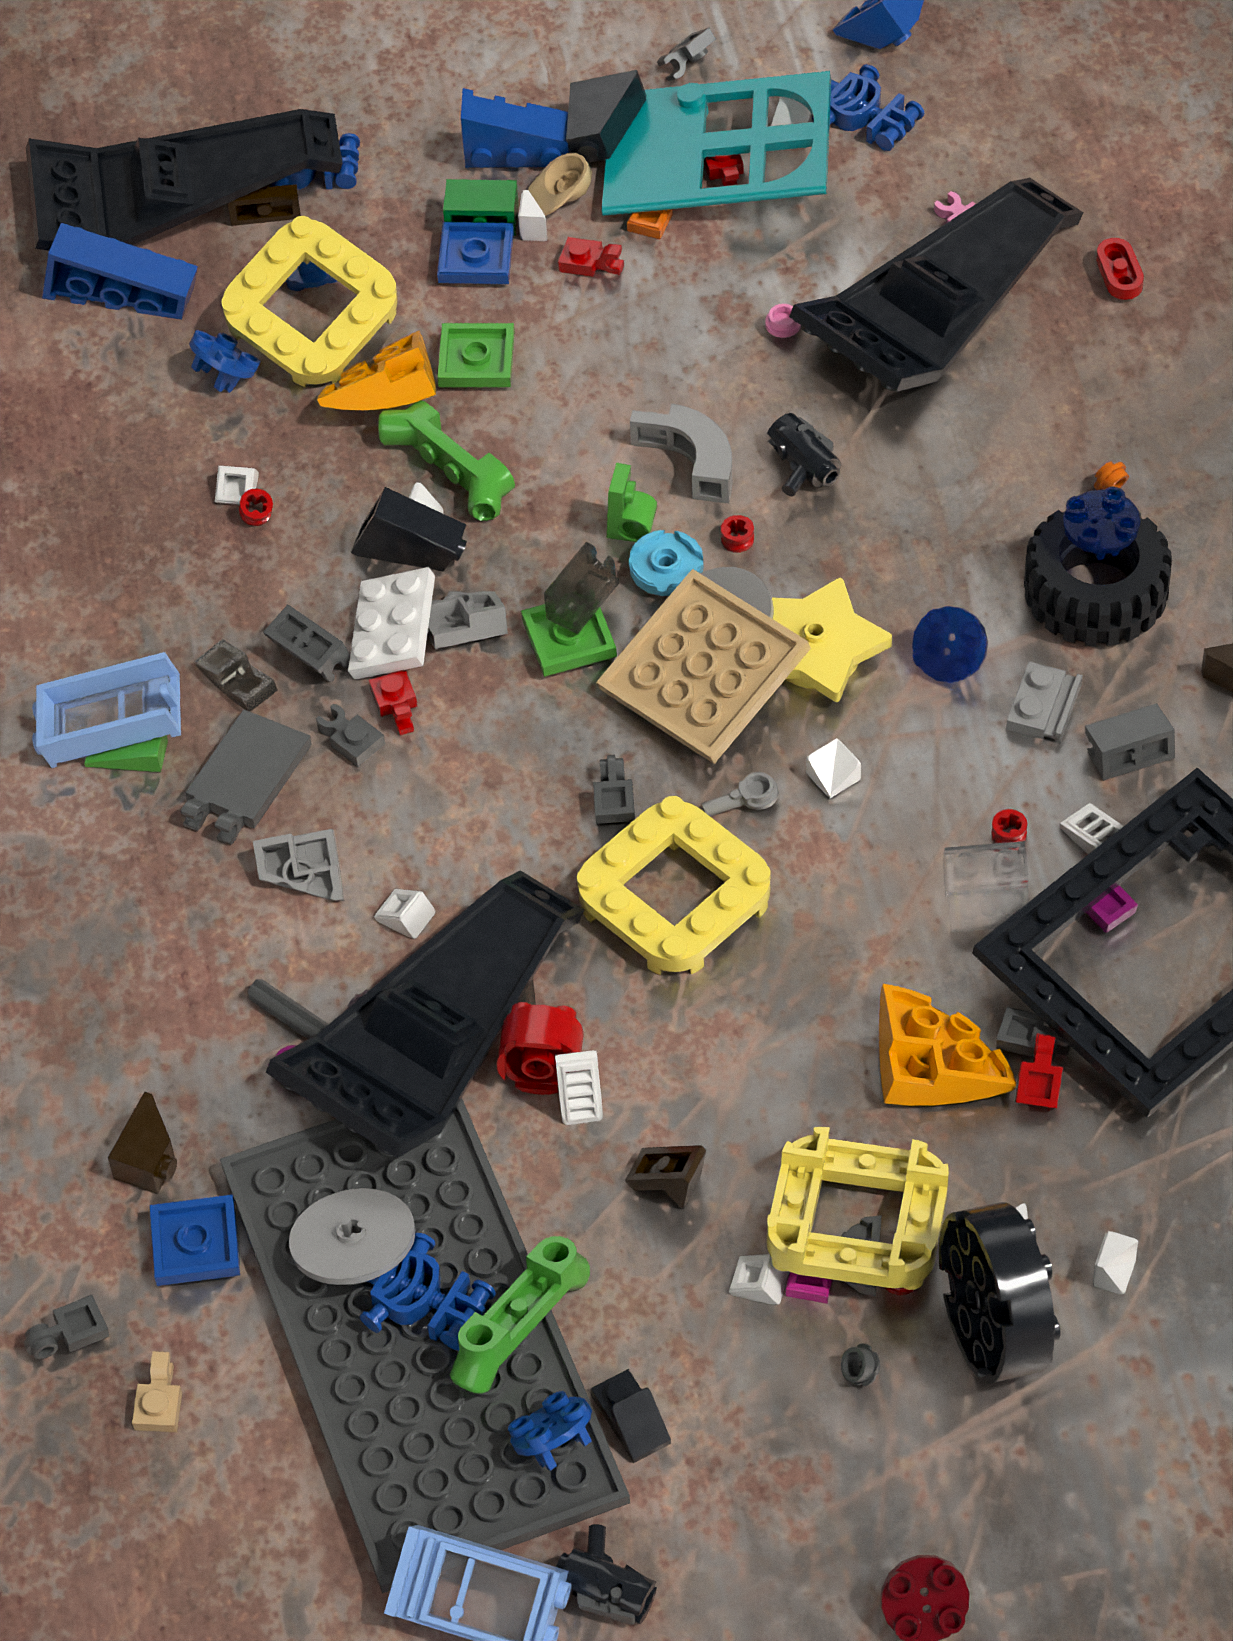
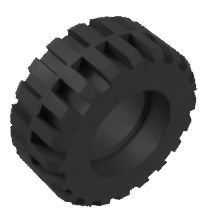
M1088 501L1087 505L1079 506L1078 503L1068 505L1064 512L1057 510L1047 517V522L1043 521L1034 530V536L1029 539L1027 545L1024 588L1026 603L1032 608V615L1040 623L1045 621V628L1054 635L1060 633L1063 635L1064 640L1074 644L1078 640L1085 642V646L1096 647L1097 643H1106V646L1118 645L1121 639L1125 638L1128 642L1139 637L1140 630L1146 632L1155 625L1156 619L1162 616L1166 607V601L1168 600L1172 555L1165 535L1161 531H1157L1158 526L1148 517L1142 519L1139 511L1131 507L1128 510L1123 509L1120 503L1109 502V505L1099 504V501ZM1096 562L1112 565L1123 571L1128 577L1112 584L1095 585L1080 581L1067 571L1080 564Z

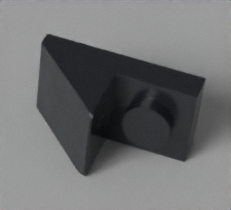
M629 1369L591 1388L592 1398L633 1463L671 1444V1438L651 1391L648 1387L641 1389Z

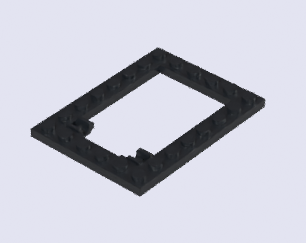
M1198 767L975 944L972 952L983 965L1146 1118L1151 1116L1233 1047V989L1153 1056L1147 1058L1045 963L1036 952L1168 845L1188 863L1197 858L1198 853L1204 846L1209 848L1213 845L1220 852L1225 849L1233 856V799ZM1187 830L1192 834L1189 838L1183 834Z

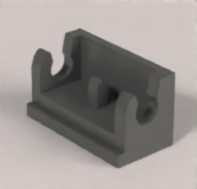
M288 604L263 631L264 635L271 639L273 643L290 652L330 682L335 680L332 670L337 663L346 669L349 667L350 654L344 643Z
M1157 703L1085 726V734L1093 746L1087 750L1103 781L1175 758V729Z

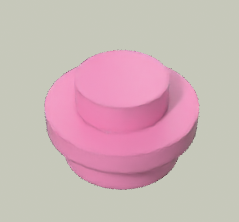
M778 304L771 308L765 319V326L770 334L786 338L795 335L800 330V324L789 317L793 306Z

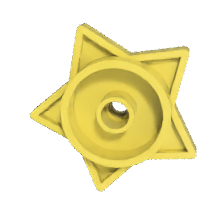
M842 578L832 581L803 599L772 597L774 607L773 620L807 640L811 647L786 680L800 687L816 689L834 702L840 701L848 678L856 670L859 663L892 646V634L854 613Z

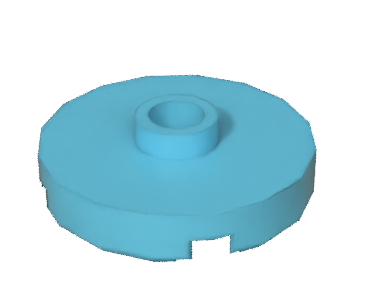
M658 530L642 536L632 546L630 551V576L635 584L647 593L670 596L692 569L702 573L704 570L702 549L695 539L684 532L675 530V534L665 533V530Z

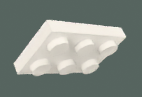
M429 567L361 581L348 672L354 680L423 666L435 575Z

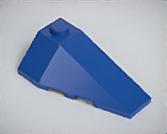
M866 0L859 8L857 6L853 7L833 28V32L837 36L878 49H882L891 43L898 46L912 35L909 30L919 20L924 0Z

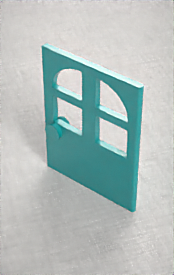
M830 71L705 84L688 83L683 86L646 89L647 98L610 159H606L602 214L603 216L827 194L831 102ZM769 97H787L800 102L811 112L814 122L768 126ZM753 98L752 128L706 133V118L709 113L707 103ZM812 147L805 161L793 172L777 180L765 182L766 151ZM750 153L749 184L702 188L705 157Z

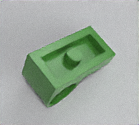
M616 463L608 491L606 538L637 542L642 536L651 532L657 510V501L647 493L636 491V482L630 481L631 465Z

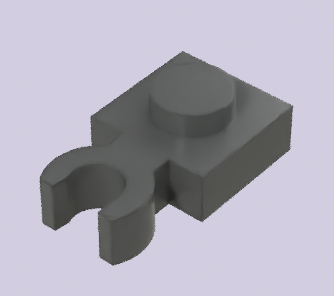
M337 704L330 706L331 714L335 718L334 721H326L321 716L316 718L318 730L323 735L330 736L331 747L357 767L385 745L384 734L358 714L349 721L345 717L343 708Z

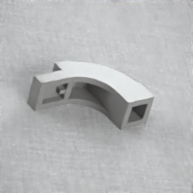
M671 404L669 415L632 410L630 418L631 445L672 450L684 455L694 465L692 472L693 499L729 504L733 486L731 446L725 433L712 419L697 410L677 404Z

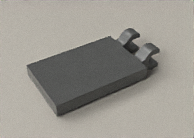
M243 709L185 792L187 802L182 807L181 814L187 816V818L183 822V826L198 831L210 811L219 814L220 816L215 823V828L221 830L217 840L229 845L234 843L244 825L255 829L311 747V736Z

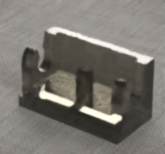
M585 542L544 592L546 619L576 634L583 629L619 584L613 558L608 556L602 564L596 557L597 551L595 546L588 542Z

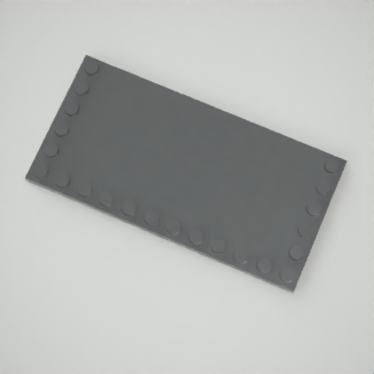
M462 1098L440 1134L399 1158L382 1152L376 1144L361 1134L350 1131L344 1123L335 1119L220 1159L222 1170L382 1594L391 1590L409 1526L420 1525L503 1550L630 1503V1495L552 1310L548 1312L499 1366L491 1389L483 1394H477L459 1387L453 1383L450 1377V1372L459 1350H454L445 1345L440 1337L437 1341L429 1338L427 1325L436 1313V1309L432 1308L425 1317L412 1325H400L387 1317L381 1323L382 1330L379 1333H375L367 1328L360 1319V1314L363 1311L369 1312L373 1308L370 1295L373 1284L366 1281L349 1285L322 1283L302 1273L292 1259L289 1248L291 1229L297 1218L313 1203L328 1195L349 1189L368 1188L385 1191L398 1197L408 1206L414 1219L415 1233L426 1234L435 1241L433 1250H429L427 1255L435 1258L439 1264L441 1275L440 1292L447 1295L462 1271L468 1273L471 1287L466 1294L467 1296H470L473 1292L472 1284L475 1280L488 1283L496 1291L495 1297L488 1299L484 1305L487 1312L527 1269L526 1256L528 1253ZM411 1269L410 1278L413 1279L415 1269ZM425 1273L424 1285L429 1287L432 1277ZM447 1324L443 1331H448L451 1326ZM564 1391L568 1398L574 1396L581 1397L590 1405L592 1409L591 1419L585 1427L592 1442L584 1447L581 1442L577 1443L572 1438L559 1447L550 1450L557 1467L548 1471L545 1466L542 1468L534 1455L524 1456L517 1454L510 1443L511 1435L508 1431V1426L515 1419L525 1415L529 1416L542 1408V1402L549 1395ZM447 1550L441 1572L467 1563L469 1557Z

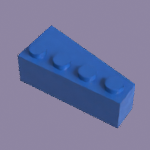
M61 223L48 253L42 299L55 300L56 295L71 297V303L85 305L87 300L104 302L107 309L119 310L124 306H131L135 308L137 313L182 320L194 290L198 266L155 253L149 249H142L123 243L114 238L101 236L80 227Z

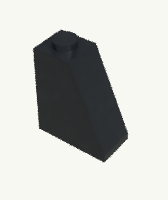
M637 70L570 83L566 141L571 153L582 155L587 163L610 159L647 98Z
M384 487L361 524L351 553L360 557L421 568L429 567L432 570L444 572L452 559L455 561L460 559L467 541L463 540L462 536L467 524Z

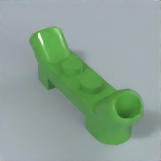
M423 400L413 403L405 410H383L379 414V438L384 445H412L420 452L426 462L429 464L434 463L443 470L452 483H459L469 491L468 511L475 519L489 521L500 515L501 498L515 488L514 478L502 462L490 453L479 460L474 458L441 431L440 413Z
M552 1236L538 1243L526 1256L527 1269L483 1316L474 1312L462 1325L458 1332L459 1353L450 1372L453 1383L473 1393L483 1394L491 1389L499 1366L568 1291H575L586 1285L590 1276V1265L586 1258L577 1253V1248L571 1240L561 1236Z

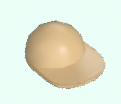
M567 153L551 161L532 182L528 190L544 215L547 216L555 212L564 203L575 201L585 195L591 183L592 171L582 155Z

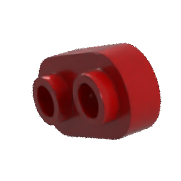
M1121 238L1103 240L1097 247L1096 263L1108 292L1122 300L1137 297L1143 290L1144 274L1131 244Z

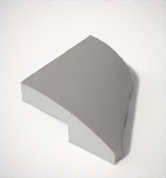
M449 591L443 600H432L427 636L435 649L508 634L505 606L495 591H478L475 593Z
M333 829L297 836L286 834L253 841L260 881L336 902L344 901L339 856Z

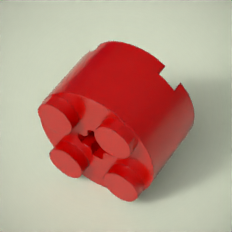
M526 1002L514 1004L511 1013L507 1015L502 1026L497 1059L499 1075L504 1080L507 1076L515 1081V1088L522 1092L536 1095L558 1093L555 1056L582 1052L584 1031L580 1022L576 1019V1011L564 1005L553 1007L548 1005H531Z

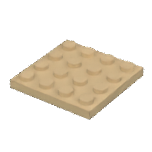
M692 569L596 683L600 690L715 764L809 652L811 647L804 638Z

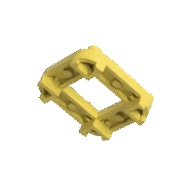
M298 216L292 222L280 228L228 285L222 298V308L229 332L236 340L242 338L290 373L293 382L306 387L307 384H323L330 381L334 384L341 379L343 369L385 322L388 324L392 323L396 316L398 299L396 282L383 265L324 223L311 220L306 216ZM310 261L357 295L314 343L263 306L302 262L308 264Z
M668 796L661 803H657L645 810L593 854L578 872L577 884L579 901L582 908L585 909L583 914L587 920L592 922L596 918L646 958L647 968L650 971L661 975L662 970L668 972L690 970V973L694 974L704 967V957L752 915L755 914L760 918L766 912L770 897L771 873L765 860L758 853L700 808L684 802L680 797ZM667 847L674 851L681 847L725 882L675 926L624 886L627 881Z
M813 1127V1135L802 1137L793 1143L787 1141L782 1150L778 1181L771 1212L767 1218V1249L772 1258V1265L777 1270L789 1271L805 1276L886 1288H905L908 1290L920 1288L924 1279L932 1271L936 1260L947 1199L948 1164H943L938 1157L927 1151V1143L912 1139L911 1149L906 1150L829 1139L830 1127ZM822 1181L904 1192L893 1244L811 1232Z

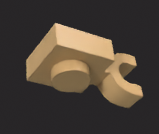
M152 1351L151 1383L137 1384L132 1420L134 1430L177 1432L182 1390L180 1386L171 1385L174 1365L170 1363L169 1352Z

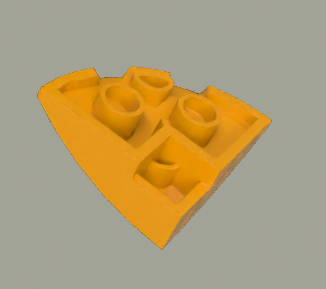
M418 330L380 349V353L373 357L374 363L368 366L366 361H362L341 374L342 379L339 380L340 386L336 388L334 384H331L322 390L317 399L320 406L341 410L388 409L415 403L436 395L434 376L420 331Z
M882 985L879 1010V1061L885 1104L924 1106L964 1103L993 1097L1015 1089L1017 1084L1014 1074L1000 1049L993 1051L989 1049L980 1039L981 1029L970 1019L959 1012L949 1016L932 1007V998L927 995L899 986Z

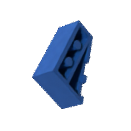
M463 88L461 128L465 168L546 167L557 157L570 153V148L566 141L568 112L526 103L525 107L505 103V97L496 95L493 100L474 96L473 90Z

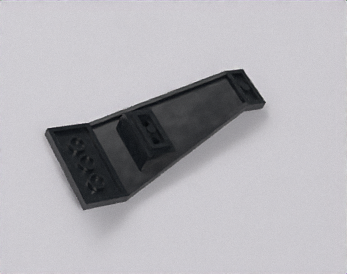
M297 109L152 138L138 137L136 141L100 148L29 138L26 145L35 249L50 251L61 223L80 227L101 236L135 245L303 169L339 174L343 163L335 114Z
M1031 178L1010 181L838 295L794 304L789 317L800 324V328L804 332L819 337L827 343V347L831 351L845 355L854 362V366L857 369L871 373L881 380L883 387L891 391L898 392L937 382L1054 234L1062 228L1078 225L1084 212Z
M521 870L500 880L316 1036L270 1059L266 1073L278 1080L284 1088L295 1091L310 1101L316 1109L327 1112L344 1123L350 1131L361 1134L376 1144L382 1152L393 1155L396 1158L401 1157L442 1132L501 1033L503 1022L507 1015L511 1013L512 1006L520 1001L559 933L578 924L585 909Z

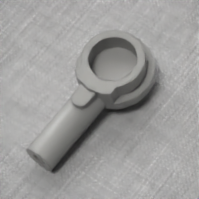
M751 773L743 781L739 782V789L731 791L730 794L701 803L702 810L711 817L742 805L754 810L767 809L778 798L777 783L766 773Z

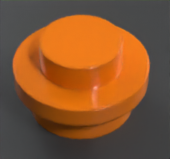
M1110 461L1103 465L1095 474L1097 478L1094 483L1095 489L1103 491L1107 496L1118 491L1129 479V475L1125 471V464L1123 462L1114 464Z

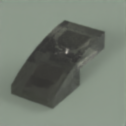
M224 639L195 660L197 668L219 690L247 711L251 712L278 691L274 679L250 665L246 653Z

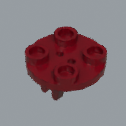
M916 1555L901 1561L888 1573L881 1588L880 1606L887 1624L901 1640L939 1641L959 1632L963 1628L965 1616L969 1610L970 1592L963 1574L950 1561L936 1555ZM927 1588L926 1593H920V1590ZM930 1605L928 1610H923V1606Z

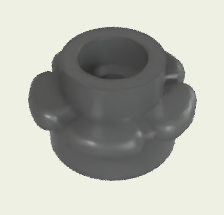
M862 1343L844 1352L841 1359V1371L844 1378L855 1385L862 1384L863 1386L871 1385L875 1381L880 1371V1360L878 1354L872 1352L870 1345Z

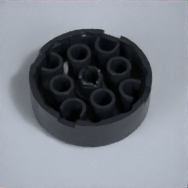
M1007 1202L993 1203L948 1214L943 1221L939 1237V1269L945 1270L948 1273L951 1292L944 1293L943 1298L953 1334L967 1364L978 1378L987 1376L988 1383L1044 1371L1052 1363L1054 1341L1060 1339L1061 1332L1059 1322L1054 1315L1049 1280L1052 1279L1051 1262L1046 1254L1041 1255L1036 1243V1230L1032 1220L1029 1218L1024 1219L1019 1211Z

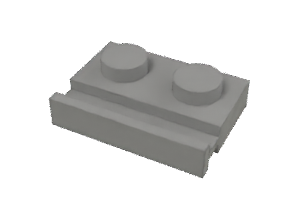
M1028 662L1007 718L1006 730L1044 739V736L1054 738L1056 743H1061L1082 686L1083 675L1077 674L1074 677L1066 675L1064 670Z

